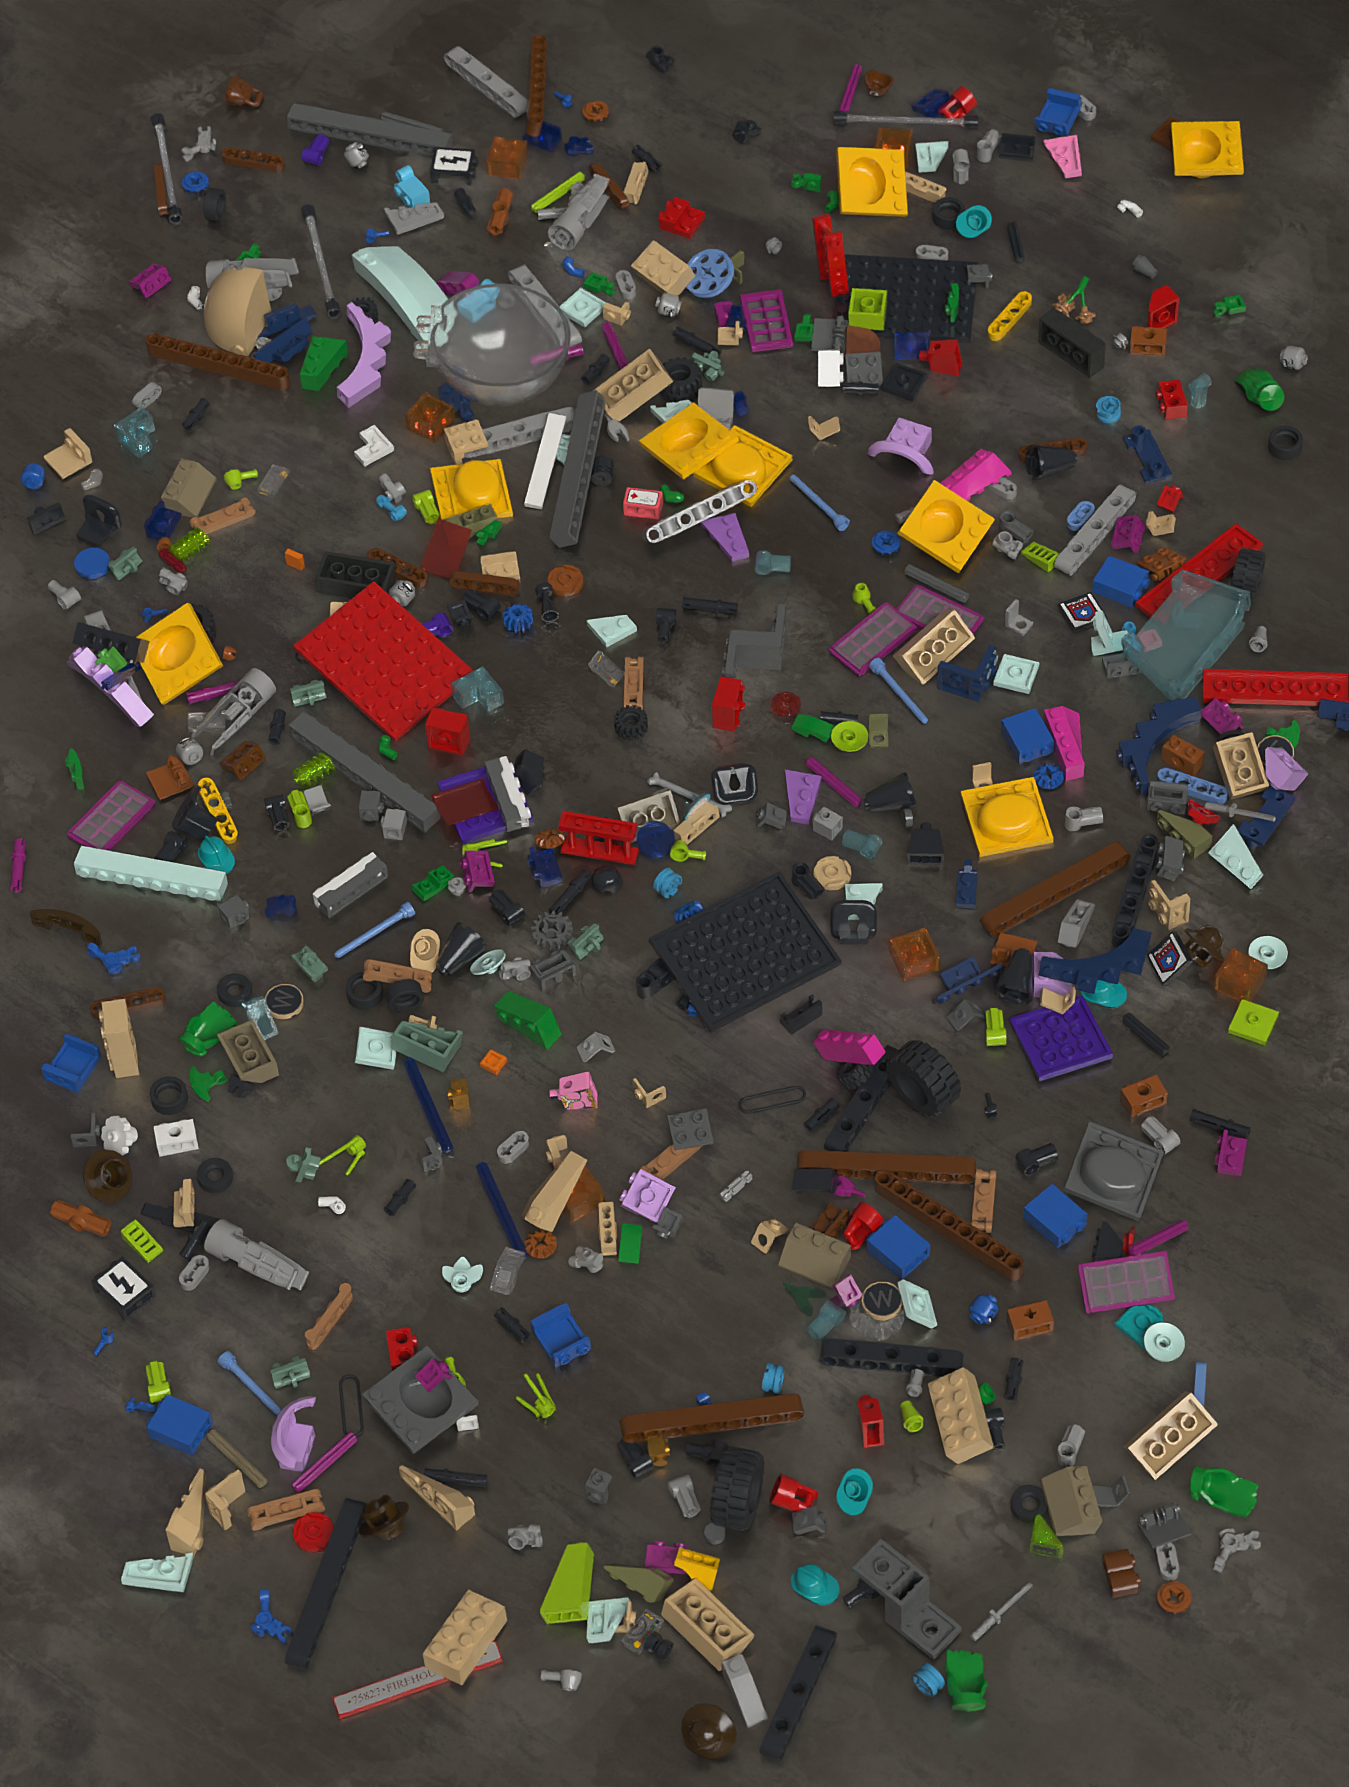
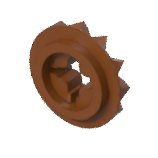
M601 101L588 102L582 109L583 117L587 118L588 121L593 120L596 122V120L602 122L603 118H607L609 108Z
M554 828L540 831L535 836L536 845L546 849L555 848L565 841L564 832L559 831V829L554 830Z
M534 1229L533 1233L528 1234L525 1240V1249L534 1258L549 1257L555 1252L557 1247L556 1236L544 1229L541 1231ZM537 1240L540 1242L544 1240L545 1245L540 1244L537 1246Z
M1171 1581L1160 1587L1157 1599L1159 1606L1165 1609L1166 1613L1169 1611L1176 1614L1177 1612L1184 1613L1190 1607L1192 1595L1186 1585ZM1171 1595H1173L1174 1597L1179 1596L1178 1603L1174 1600L1169 1601Z

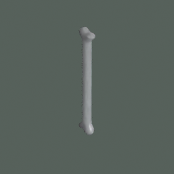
M658 772L654 773L653 777L647 780L649 785H659L696 802L703 797L661 779ZM709 800L711 804L718 806L722 818L726 817L727 812L732 811L730 804L722 805Z

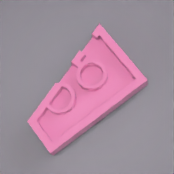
M1077 135L1043 140L1044 146L1065 178L1082 176Z

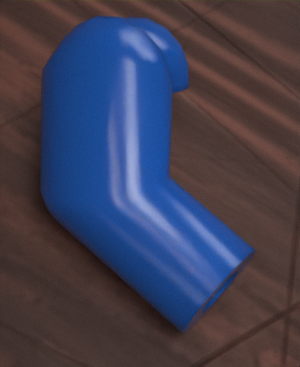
M565 257L562 261V266L569 275L583 278L585 270L574 267L572 264L573 259Z

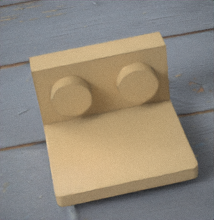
M478 420L444 429L446 445L455 465L463 464L464 453L488 447V442Z
M71 428L64 431L65 444L44 455V460L62 479L92 463L89 447Z
M1152 880L1150 882L1148 905L1158 915L1159 922L1165 925L1168 931L1189 922L1191 899L1187 893L1182 896H1176L1170 901L1157 882Z
M239 1470L228 1474L222 1482L212 1486L205 1494L210 1515L224 1530L232 1526L230 1520L231 1513L228 1510L229 1504L245 1493L242 1474Z

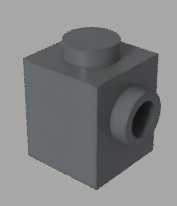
M362 790L359 804L360 820L379 821L380 813L384 812L381 792Z
M238 895L218 905L220 918L230 929L250 918L248 903L244 899L241 900Z

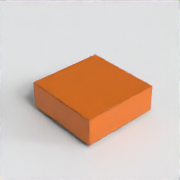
M291 549L286 550V565L302 571L305 567L303 554Z
M490 1049L480 1062V1067L497 1075L506 1064L507 1057Z

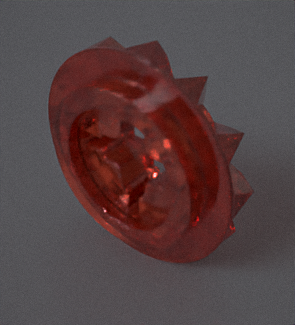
M791 692L778 693L771 701L773 713H777L778 716L784 715L786 718L788 715L794 716L796 712H799L801 706L799 697Z

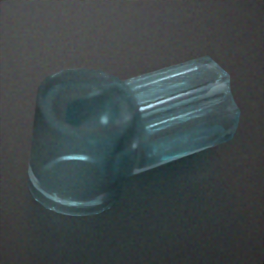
M1200 373L1188 383L1189 390L1191 391V405L1194 407L1206 405L1207 389L1212 385V380L1206 373Z
M768 551L756 553V573L766 575L770 571L790 572L791 556L771 555Z
M849 829L845 831L842 840L843 846L860 851L861 855L867 859H874L883 844L882 839L878 835L869 834L866 836Z
M826 1301L821 1307L819 1315L807 1327V1332L816 1341H821L834 1326H839L846 1316V1311L832 1301Z

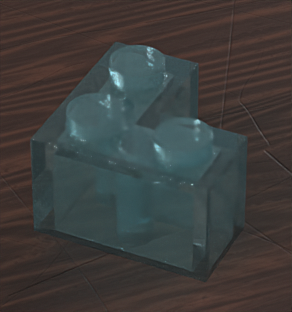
M138 408L114 425L116 439L138 458L152 450L149 434L155 431L152 415L144 408Z
M483 666L451 683L453 697L462 708L479 700L489 712L504 704L503 690Z

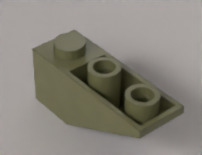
M488 504L441 520L442 536L448 547L463 543L497 519V515L492 505Z
M1162 810L1158 811L1157 824L1159 828L1165 830L1170 837L1184 841L1183 849L1193 859L1211 848L1212 835L1200 824Z
M624 1564L604 1566V1569L609 1572L612 1578L622 1580L626 1583L625 1586L628 1589L638 1591L643 1595L642 1598L650 1603L663 1601L674 1578L658 1567Z

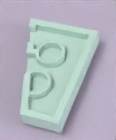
M1233 824L1208 853L1247 887L1252 889L1262 878L1263 873L1236 826Z
M193 1553L185 1554L186 1556L174 1558V1555L166 1556V1559L163 1560L145 1559L126 1562L121 1582L123 1585L184 1592L194 1559Z

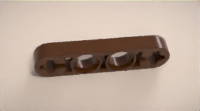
M232 147L223 149L221 153L222 160L226 164L272 172H280L285 168L284 158L279 155ZM249 157L247 160H242L241 158ZM260 159H264V160H265V161L262 162V163L257 162V161L260 160Z
M598 162L590 165L589 171L592 177L594 174L610 179L604 192L610 196L614 204L620 210L629 207L630 204L627 196Z
M162 164L154 165L159 216L168 215Z
M1083 438L1036 444L1057 448L1064 447L1066 449L1071 447V450L1077 456L1084 455L1087 452V441ZM1030 445L1020 447L1019 460L1026 463L1025 453L1029 454L1030 450L1027 449Z
M379 548L371 549L368 552L369 559L394 562L396 578L403 581L407 580L417 588H423L428 585L429 579L426 571ZM404 569L410 570L408 574L401 573Z
M461 571L452 572L449 584L457 589H473L475 591L505 595H516L520 586L519 581L514 578Z
M154 987L96 1000L90 1005V1011L93 1018L100 1020L97 1008L102 1010V1002L125 999L128 1012L133 1013L162 1006L166 1001V996L162 988ZM136 998L143 1000L140 1004L132 1003Z

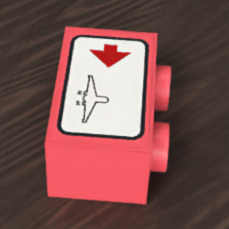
M627 487L623 502L624 515L659 520L663 506V492Z

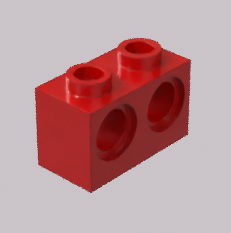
M1180 379L1159 382L1158 390H1156V399L1160 400V412L1164 413L1165 419L1187 417L1188 405Z
M410 1327L386 1331L392 1371L406 1362L402 1361L403 1359H410L418 1353L414 1352V1347L417 1346L416 1334H411Z

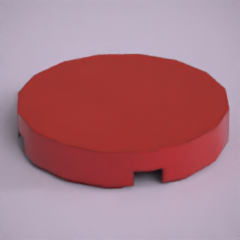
M320 1512L307 1513L306 1516L300 1517L293 1526L294 1541L301 1550L308 1553H318L326 1549L334 1525L325 1514Z

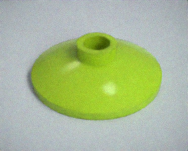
M844 721L833 728L831 741L839 750L854 752L866 745L868 731L858 722Z

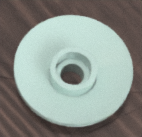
M1262 936L1250 944L1248 954L1250 960L1256 966L1263 969H1275L1285 963L1288 950L1280 939L1272 936Z
M497 949L480 956L471 965V973L474 975L494 973L505 959V952Z
M1157 1323L1146 1331L1144 1347L1154 1359L1169 1362L1177 1359L1182 1354L1185 1347V1339L1181 1331L1174 1325ZM1160 1343H1164L1166 1347L1160 1346Z

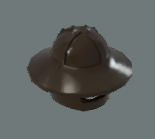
M1206 925L1198 930L1186 927L1183 929L1190 937L1184 946L1195 962L1202 967H1206L1213 958L1224 963L1225 960L1221 954L1224 938L1218 928Z
M105 1149L95 1152L88 1158L84 1166L83 1180L86 1189L92 1197L100 1202L113 1203L121 1200L128 1193L132 1184V1172L124 1156L116 1151Z
M383 1495L377 1500L370 1501L362 1511V1517L365 1522L359 1529L360 1536H377L384 1541L395 1540L404 1530L402 1519L409 1510V1504L404 1501L394 1503L389 1495Z
M708 1703L696 1704L688 1709L682 1718L681 1731L684 1741L692 1751L701 1757L709 1759L722 1758L732 1750L736 1743V1729L732 1719L724 1710L716 1705Z

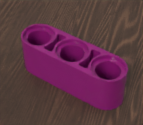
M450 271L437 281V285L444 294L467 295L479 285V280L471 272Z

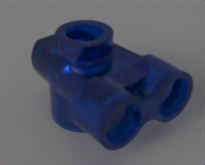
M572 136L569 138V142L564 144L567 155L573 157L578 154L587 155L594 152L588 137Z
M742 306L730 307L726 327H736V321H739V328H743V331L747 329V320L744 319Z
M738 391L734 395L733 409L739 416L749 413L750 410L746 401L747 397L743 391Z
M281 894L278 897L267 898L266 917L277 916L279 913H283L286 917L293 915L297 910L295 897L293 895L286 896Z

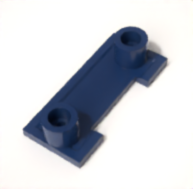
M1138 425L1132 429V434L1123 436L1128 450L1135 449L1145 470H1140L1145 484L1172 477V472L1149 429L1146 430L1145 427Z
M1269 785L1261 796V799L1266 800V802L1259 810V813L1275 816V821L1255 817L1251 823L1244 820L1238 831L1245 838L1246 845L1251 848L1258 847L1259 845L1264 846L1295 802L1296 797L1281 790H1276Z

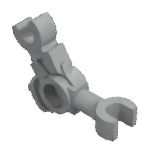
M199 127V139L196 146L192 148L185 147L181 150L185 154L182 156L185 161L191 160L193 155L198 152L208 153L210 150L215 151V139H212V143L210 142V127H208L207 131H202L201 127Z
M1233 1528L1222 1530L1219 1533V1537L1222 1538L1220 1542L1221 1553L1215 1561L1213 1570L1221 1573L1229 1554L1231 1555L1236 1550H1248V1547L1259 1549L1261 1541L1256 1542L1252 1540L1258 1538L1259 1532L1252 1531L1248 1535H1244V1533L1236 1534Z

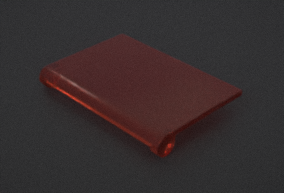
M437 519L420 569L450 579L451 573L458 571L472 529Z
M484 778L431 795L447 826L499 810L485 786Z

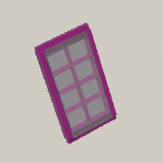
M781 289L741 294V305L751 351L760 352L793 347Z
M915 585L896 609L914 623L919 630L925 628L945 609H955L972 634L975 633L985 620V617H982L981 614L920 585Z
M886 602L834 643L828 651L856 675L861 676L870 669L869 664L873 659L878 657L883 659L910 637L918 627Z
M120 780L69 830L67 837L85 847L110 851L153 807L155 800Z
M1167 1251L1078 1265L1086 1314L1175 1300Z

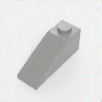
M1079 899L1075 901L1061 923L1058 943H1062L1066 947H1077L1093 913L1095 904Z
M740 1654L722 1661L723 1675L747 1728L767 1721L768 1718L743 1655Z

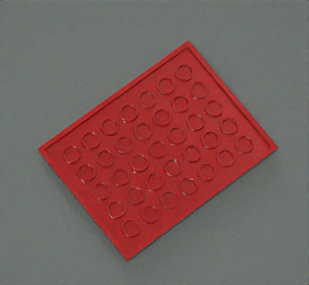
M375 581L293 645V649L394 742L427 717L432 708H438L476 676L475 671Z

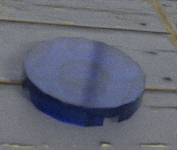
M659 821L645 824L639 830L637 836L639 850L648 858L653 859L663 858L670 854L671 847L675 843L672 829L667 824Z

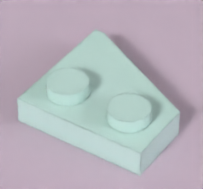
M627 615L587 620V626L606 648L637 631V626Z
M882 883L845 884L846 900H866L874 905L879 892H882ZM852 914L848 917V920H859V917Z

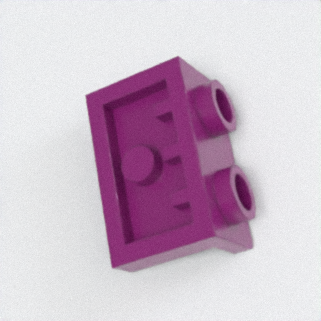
M153 263L128 282L132 288L140 289L144 298H148L169 283L171 277L164 265Z
M1138 515L1117 518L1111 542L1113 549L1131 547L1134 553H1138L1142 543V535L1145 531L1144 522L1140 520Z
M1215 698L1201 711V716L1220 734L1236 730L1238 727L1244 728L1241 723L1243 719L1236 712L1232 714L1229 711L1231 707L1224 700L1220 702Z
M466 851L460 860V868L464 873L463 881L464 885L467 886V891L472 892L474 887H493L495 881L488 851Z
M1224 1129L1223 1136H1219L1217 1148H1221L1220 1153L1216 1152L1214 1162L1215 1165H1218L1217 1173L1241 1177L1247 1139L1228 1136V1130Z
M653 1541V1545L647 1544L645 1566L658 1567L667 1573L687 1575L683 1569L674 1566L679 1547L686 1549L687 1544L674 1543V1547L665 1546L666 1542Z

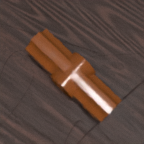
M503 188L500 190L496 202L492 205L493 211L487 227V231L492 235L498 236L502 233L505 222L508 220V212L513 200V192L509 189Z
M61 1200L53 1203L50 1212L51 1217L68 1223L76 1231L83 1232L86 1230L102 1237L108 1235L112 1224L111 1220L94 1214L91 1209L84 1205L76 1207Z

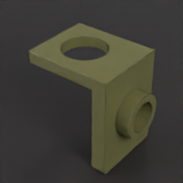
M740 251L730 257L733 262L734 271L738 275V277L734 275L733 280L742 284V271L738 268L744 264V252Z
M869 714L870 747H888V714ZM880 735L884 737V740L882 742H875L873 738Z

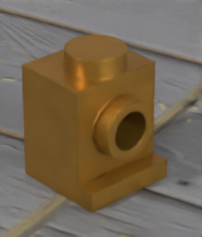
M466 1078L451 1080V1088H448L450 1110L470 1108Z
M662 1432L660 1438L655 1436L647 1440L649 1457L653 1465L656 1466L666 1465V1456L670 1455L668 1438L664 1439V1432Z

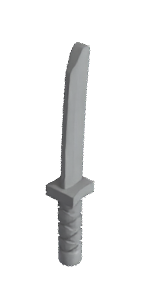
M1210 802L1205 804V808L1212 811L1229 813V817L1239 814L1275 821V816L1237 809L1236 803H1233L1231 806Z
M1029 1582L997 1612L991 1610L989 1612L990 1616L970 1634L971 1639L976 1642L994 1623L999 1624L1001 1622V1615L1023 1596L1033 1584Z

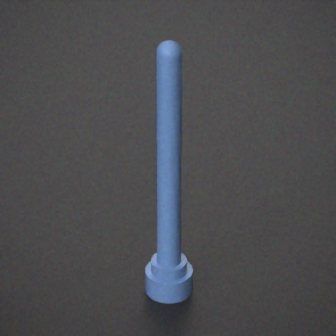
M796 475L790 476V480L833 519L834 526L839 531H843L848 527L850 521L846 516L838 515Z
M879 657L873 659L869 664L871 671L882 676L921 723H927L928 718L885 670V663Z
M405 902L400 906L397 913L337 950L334 956L340 958L400 919H409L414 916L415 911L409 902Z
M230 1351L224 1352L219 1357L218 1363L224 1369L231 1370L278 1417L282 1409L236 1364V1357Z

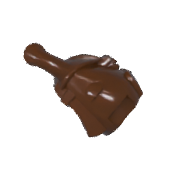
M233 76L225 92V101H227L228 105L242 106L247 104L256 107L260 105L264 95L259 89L252 87L243 78ZM257 93L254 102L250 101L252 94Z

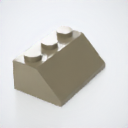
M181 458L161 496L163 510L186 517H198L217 481L216 477L198 462Z
M667 788L613 805L617 820L637 823L638 828L634 842L677 828L681 824L671 790Z
M253 1019L217 1034L240 1080L263 1083L279 1076L277 1062Z
M795 1223L787 1237L778 1267L834 1289L832 1285L839 1280L851 1259V1245Z
M1087 1466L1066 1467L1041 1478L1040 1483L1055 1536L1095 1534L1102 1523V1518Z

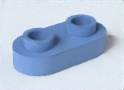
M1088 501L1080 502L1067 517V527L1072 531H1079L1095 513V506Z

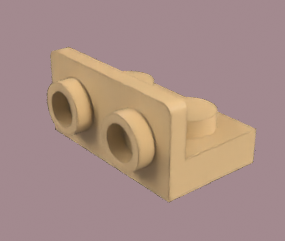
M505 552L480 557L482 574L520 580L516 552Z
M183 1179V1187L180 1188V1191L174 1192V1227L194 1226L195 1191L191 1179Z

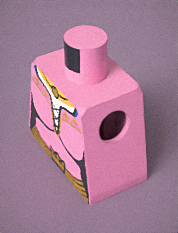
M590 1072L562 1077L559 1080V1088L550 1089L551 1101L562 1100L567 1110L598 1108V1092Z

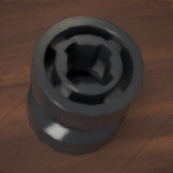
M654 1631L646 1640L644 1650L649 1653L653 1652L658 1659L663 1661L672 1651L674 1643L668 1639L664 1640L661 1634Z

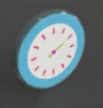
M704 792L698 797L692 795V800L694 801L691 804L687 801L685 802L687 809L682 819L685 821L707 801L709 802L711 794Z

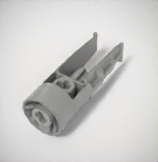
M594 174L593 178L569 202V207L563 215L557 217L549 227V239L556 247L568 251L577 245L583 237L584 230L592 225L607 199L610 198V196L603 194L610 179Z
M250 258L240 261H209L205 274L207 286L210 288L215 278L226 270L232 268L242 270L243 267L263 270L266 288L271 289L285 286L292 287L289 275L298 274L299 271L295 258H291V260Z
M252 668L215 705L198 727L193 729L191 738L197 737L231 702L232 705L223 714L226 717L225 719L232 721L240 712L243 714L212 745L210 751L212 756L214 751L233 736L276 692L273 681L261 670ZM240 689L238 696H236L234 693ZM252 704H256V706L252 710H250Z
M220 1219L213 1225L206 1237L205 1251L223 1261L231 1258L238 1262V1267L271 1283L285 1287L288 1290L291 1287L302 1290L309 1271L303 1269L296 1262L261 1241L257 1244L244 1237L243 1230L225 1219Z

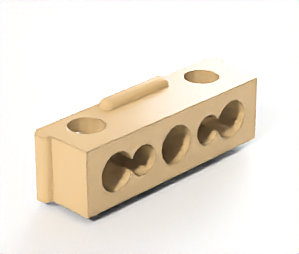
M634 162L624 190L629 203L637 204L648 175L646 162Z
M905 172L907 192L934 203L945 197V191L947 190L945 187Z
M707 801L673 830L675 840H683L686 844H689L720 817L718 806H714Z
M613 1202L598 1203L600 1222L598 1223L599 1240H601L602 1255H617L616 1239H618L617 1222H615L614 1204Z

